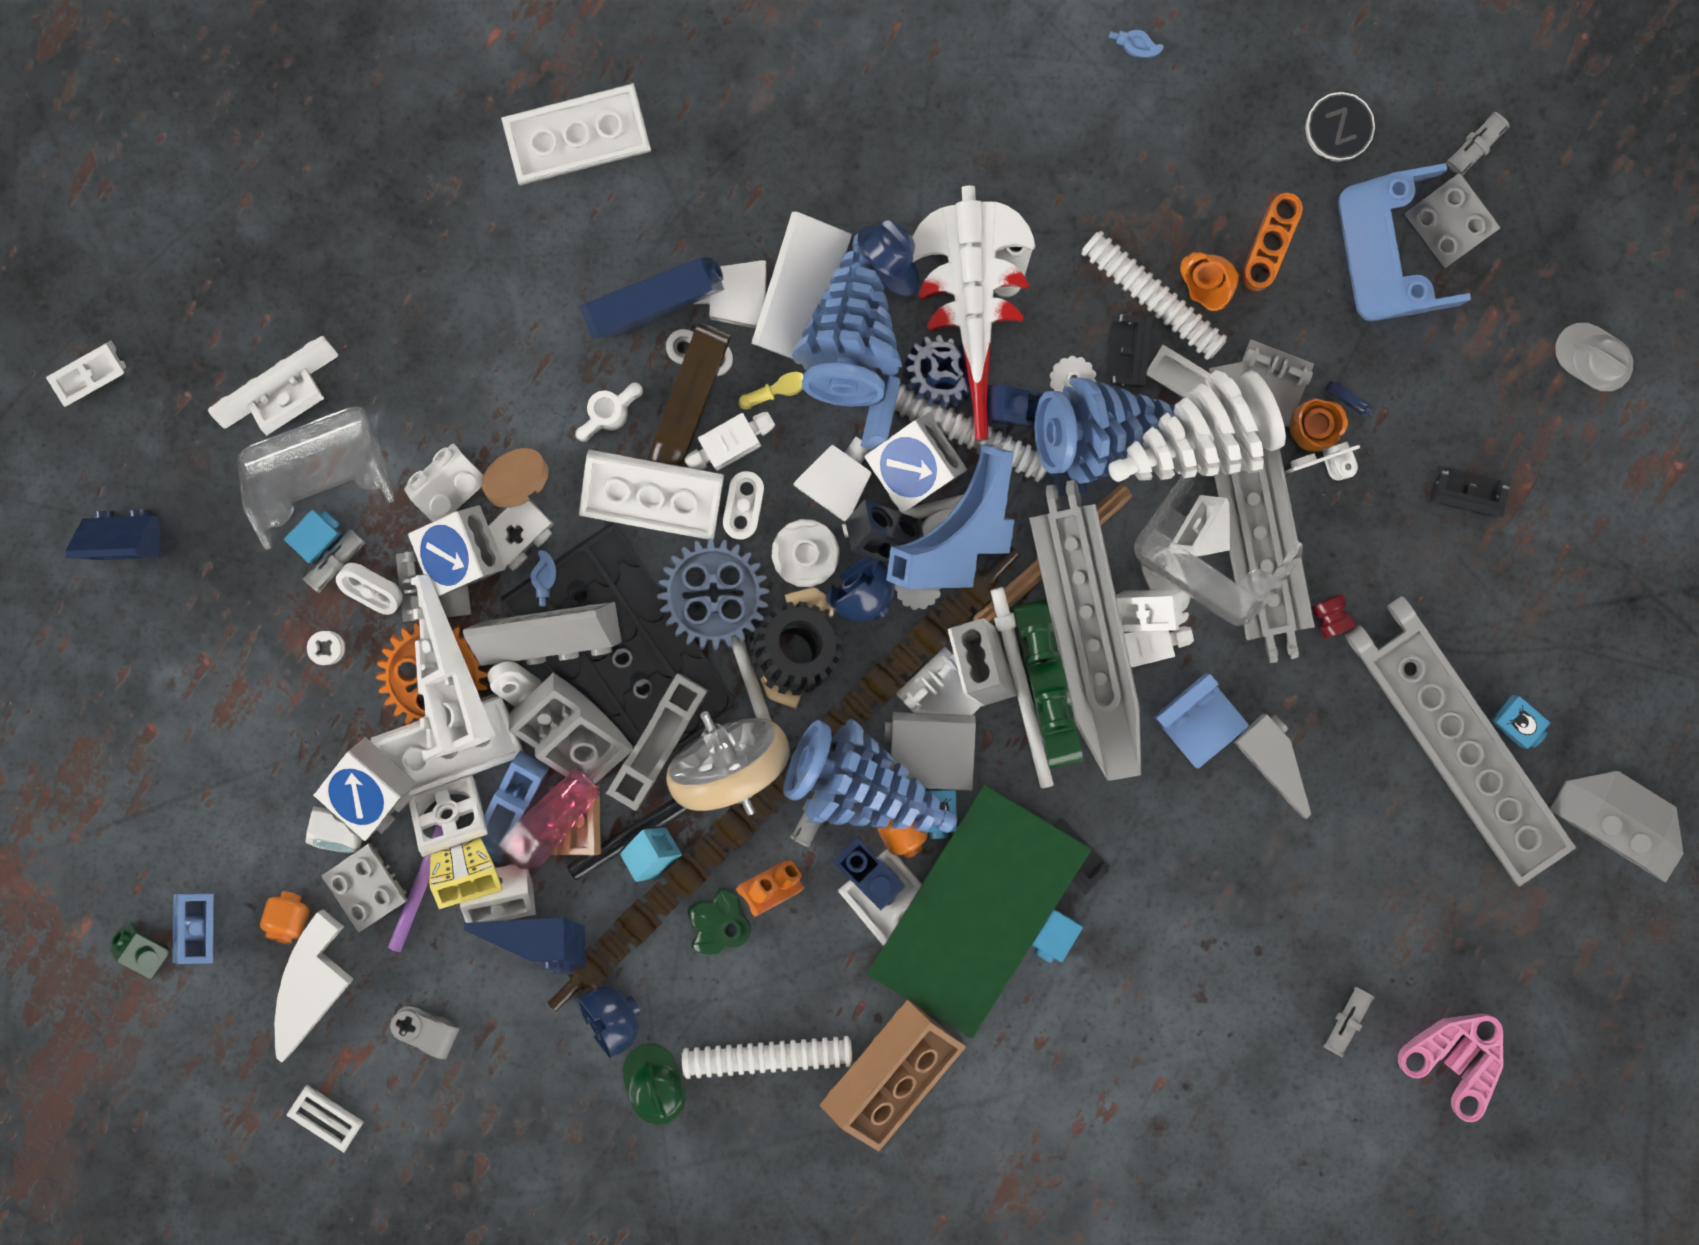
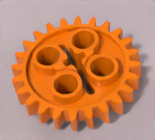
M418 620L414 623L413 632L406 626L402 627V639L394 634L391 636L390 641L394 648L384 646L382 650L389 659L382 658L377 663L378 666L386 669L385 671L378 672L376 675V679L386 681L385 684L379 687V693L390 694L384 704L385 706L394 703L397 705L394 716L405 712L407 714L405 724L407 725L413 718L419 721L420 718L425 717V705L418 697V687L412 691L406 689L407 686L418 682L417 674L407 676L400 669V665L404 662H412L416 665L415 641L420 639ZM458 624L452 631L477 690H487L488 684L480 680V678L487 677L489 670L479 667L480 663L464 636L461 637L459 635L461 625Z

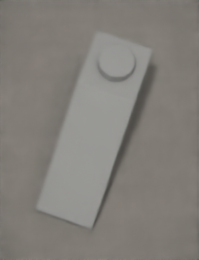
M1262 714L1246 730L1238 735L1233 742L1301 817L1307 819L1311 815L1291 740L1285 735L1289 729L1276 715L1270 718L1267 714Z

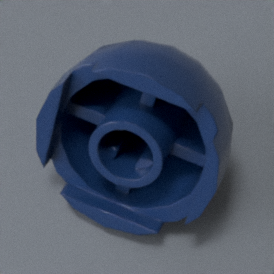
M863 557L853 563L839 576L845 580L837 589L833 584L831 585L826 595V601L836 613L853 622H865L873 618L878 620L890 610L891 606L889 603L893 598L895 585L886 580L888 567L885 563L869 557Z
M605 987L589 991L577 1000L584 1021L587 1025L590 1024L595 1033L593 1037L609 1058L622 1053L632 1045L637 1037L639 1028L636 1016L641 1014V1011L631 995L625 998L618 990Z

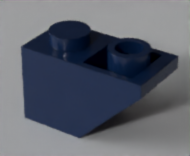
M988 385V422L1034 428L1036 408L1040 397L1044 393L1007 385Z
M858 837L832 860L880 911L905 888V883Z

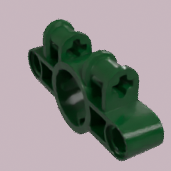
M1042 600L1012 607L1028 685L1048 767L1053 769L1083 762V754L1071 706L1066 675L1058 650L1047 601Z

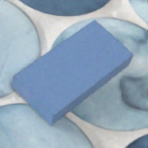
M888 375L883 379L885 384L884 398L878 403L869 406L861 446L869 450L876 448L886 441L889 436L900 387V379L892 375Z

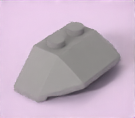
M1619 771L1565 781L1549 807L1555 815L1665 883L1684 854L1677 807Z

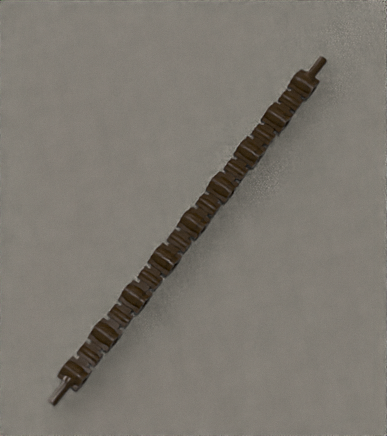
M1012 546L1010 547V553L1001 555L988 569L979 563L976 566L973 587L956 588L960 594L957 597L952 593L937 606L941 611L938 616L931 610L906 634L912 641L911 643L906 645L902 641L888 655L892 659L889 664L882 658L857 683L863 689L860 693L853 689L839 703L843 707L840 712L833 706L820 719V721L826 723L831 728L832 738L841 726H846L847 721L850 719L862 725L875 712L871 707L874 702L882 707L907 683L901 676L906 673L910 677L924 664L920 659L923 654L931 659L950 641L948 629L953 624L955 626L964 624L973 615L969 611L972 606L979 612L992 599L990 590L1003 587L997 579L1021 556ZM831 742L829 751H835L837 744ZM797 745L790 751L792 754L794 753ZM788 759L785 768L773 782L754 794L752 798H749L755 810L754 814L747 815L744 807L742 808L738 803L730 807L710 827L716 834L711 837L707 833L692 847L697 852L694 856L687 850L662 874V877L667 881L666 884L662 885L658 881L644 895L648 900L645 904L638 898L613 923L618 931L614 933L609 929L595 943L599 948L596 952L590 946L585 950V967L574 968L573 974H567L570 980L547 1002L555 1012L562 1008L580 989L585 993L596 989L614 971L608 964L612 961L617 966L631 952L627 947L630 942L637 948L662 924V921L657 916L661 913L666 917L680 904L676 899L679 894L686 900L711 876L706 869L708 865L715 869L729 855L725 851L728 846L735 852L760 827L754 820L759 817L764 821L778 807L773 802L778 798L784 804L789 799L783 794V785L790 759Z

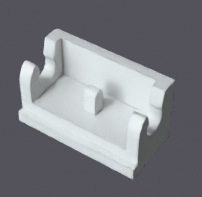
M112 340L46 377L64 407L125 373L126 365L124 361H120L115 353L116 347Z
M1187 588L1124 590L1116 594L1123 632L1179 629V625L1184 623L1189 616V613L1181 612V603L1185 602L1188 598Z

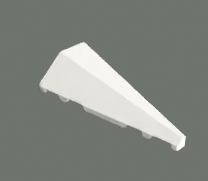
M427 574L417 575L411 579V585L417 587L418 608L413 609V617L419 620L420 639L415 641L418 694L423 695L425 705V717L420 718V727L426 729L427 748L422 750L423 760L433 759L474 747L496 736L431 578Z

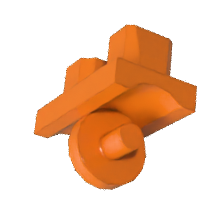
M784 860L739 884L736 891L744 897L750 906L751 913L756 917L802 892L805 887L800 882L802 874L794 862Z

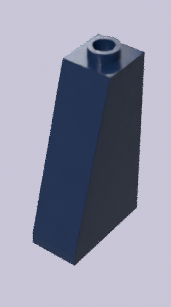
M698 258L580 306L592 338L619 337L725 290L721 282L724 277L720 266L712 258Z

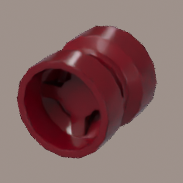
M1343 594L1329 598L1311 607L1315 617L1323 618L1320 630L1324 639L1356 626L1353 617L1342 610L1347 604Z

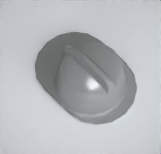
M1575 323L1566 327L1558 336L1555 351L1560 366L1592 388L1599 391H1614L1623 387L1630 379L1633 371V357L1629 348L1618 338L1600 327L1590 323Z

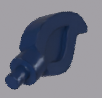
M1330 381L1326 386L1325 390L1334 395L1360 415L1367 414L1372 417L1375 411L1369 408V403L1363 399L1361 400L1341 385Z

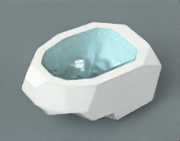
M313 806L306 834L307 844L321 849L345 853H355L360 849L362 843L360 836L329 809Z

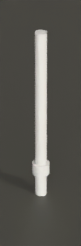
M1004 587L990 590L997 615L994 617L997 631H1001L1040 788H1047L1054 784L1048 767L1014 630L1017 624L1014 613L1009 611Z

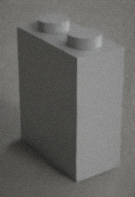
M893 712L892 722H885V743H891V756L895 760V762H892L889 770L893 771L895 764L900 763L909 771L907 779L910 780L915 777L926 789L972 790L976 730L975 715Z

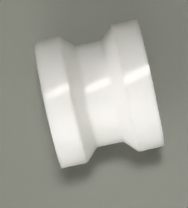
M332 631L315 633L307 644L308 656L313 662L320 665L337 663L344 656L346 649L343 638Z

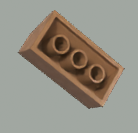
M907 1000L896 1011L893 1018L873 1039L872 1043L857 1061L851 1065L837 1085L830 1090L819 1106L842 1130L879 1152L966 1046L925 1011Z

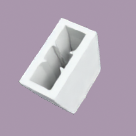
M760 260L720 266L724 277L721 282L725 290L694 304H710L709 314L711 320L756 328L766 297V261Z
M858 437L853 439L845 452L831 445L793 484L844 522L854 512L872 474L871 471L861 465L865 459L864 456L871 450L862 447V440Z

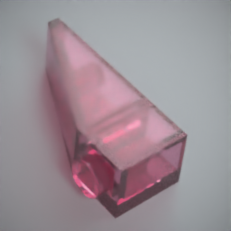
M579 768L574 769L516 822L498 847L520 870L541 867L601 791Z

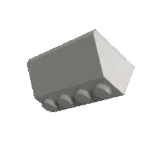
M615 601L486 620L463 629L464 638L481 666L491 664L495 666L502 662L525 660L526 665H534L547 662L546 656L558 655L559 660H568L579 657L580 651L591 650L592 656L611 653V647L622 642Z

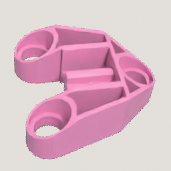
M1489 1014L1443 1018L1411 1039L1400 1049L1398 1054V1063L1402 1071L1412 1078H1422L1433 1069L1439 1060L1446 1056L1462 1035H1464V1038L1443 1062L1450 1069L1460 1075L1478 1052L1482 1050L1481 1054L1461 1077L1462 1080L1451 1098L1453 1112L1466 1122H1475L1483 1117L1503 1069V1028L1501 1023ZM1483 1021H1491L1495 1027L1493 1036L1487 1040H1482L1477 1035V1027ZM1414 1052L1421 1053L1425 1059L1424 1066L1418 1071H1411L1406 1065L1408 1056ZM1467 1096L1475 1097L1478 1102L1477 1110L1470 1115H1465L1460 1110V1102Z

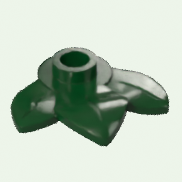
M719 888L715 895L714 903L698 902L688 908L689 919L695 929L699 931L691 946L700 953L708 955L718 954L727 946L739 947L745 944L750 937V923L741 914L740 900L729 890ZM732 923L737 927V934L735 936H731L728 933V927Z

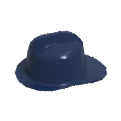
M891 219L884 221L879 226L871 225L861 229L857 237L859 249L876 271L882 283L896 295L904 297L912 295L918 289L919 274L915 263L912 262L915 243L911 234Z

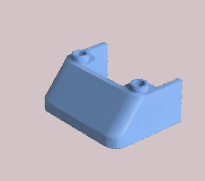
M1446 163L1394 172L1351 185L1339 195L1337 205L1356 310L1363 319L1379 321L1456 307L1471 300L1470 293L1435 299L1434 288L1429 279L1422 275L1403 277L1391 209L1407 205L1415 195L1414 182L1438 178L1447 171Z

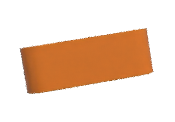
M1291 193L1280 194L1271 202L1266 211L1241 273L1242 283L1251 291L1265 289L1274 281L1303 210L1302 202L1296 195ZM1282 202L1289 204L1293 210L1292 218L1284 219L1280 217L1276 209L1277 204ZM1273 234L1279 239L1280 247L1278 250L1271 251L1265 247L1263 242L1265 235ZM1252 266H1261L1265 269L1267 273L1265 282L1259 283L1252 279L1250 274Z

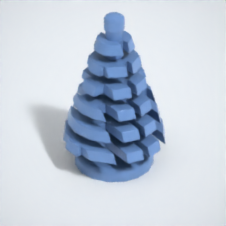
M858 234L853 237V251L844 254L840 262V269L835 270L830 280V290H825L821 298L823 307H820L818 304L815 308L812 320L806 325L802 332V339L797 342L792 354L795 363L802 364L804 369L807 370L803 375L802 388L808 395L823 402L850 407L868 406L878 403L884 398L885 384L877 374L876 368H880L884 378H886L888 375L894 376L897 374L899 367H902L897 351L895 334L892 332L891 316L886 311L888 310L887 298L881 292L884 291V284L860 251L857 242Z
M1078 377L1070 379L1069 382L1073 387L1064 386L1062 392H1044L1039 399L1034 423L1038 456L1043 467L1050 474L1067 471L1069 477L1072 480L1078 481L1079 484L1095 481L1098 479L1097 477H1106L1110 475L1109 464L1118 459L1128 458L1126 450L1135 441H1138L1144 449L1142 437L1145 432L1152 427L1159 430V420L1167 412L1171 418L1174 417L1175 404L1169 406L1163 400H1151L1148 396L1141 394L1135 396L1126 389L1112 388L1109 384L1094 382L1088 378Z
M853 719L848 720L846 726H841L833 738L831 728L820 720L813 722L803 734L790 760L785 775L783 794L787 798L796 801L805 797L810 790L817 793L815 800L806 799L807 822L823 823L825 820L835 825L849 822L852 826H865L871 821L869 819L872 814L874 818L871 826L876 828L887 827L890 819L893 822V829H907L913 823L914 830L927 831L934 825L937 829L948 833L955 827L956 815L945 809H939L940 800L931 792L924 796L926 788L915 777L910 780L907 779L909 771L900 763L895 764L893 771L889 770L892 762H895L894 758L883 748L879 750V744L868 734L863 736L862 727ZM831 742L837 744L835 751H829Z

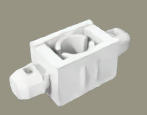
M762 412L752 417L753 421L749 423L744 414L741 413L698 437L703 449L698 451L696 448L684 459L686 464L691 469L703 470L707 468L706 464L711 462L716 471H719L762 447L756 436L759 434L764 436L775 426L769 413Z
M1186 626L1179 627V629L1170 633L1169 630L1131 631L1124 633L1131 667L1175 657L1173 646L1178 645V648L1190 645L1194 641L1191 627Z

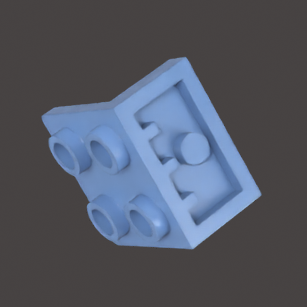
M1208 673L1202 675L1153 716L1195 768H1200L1248 728V723L1217 687L1219 685L1217 681Z

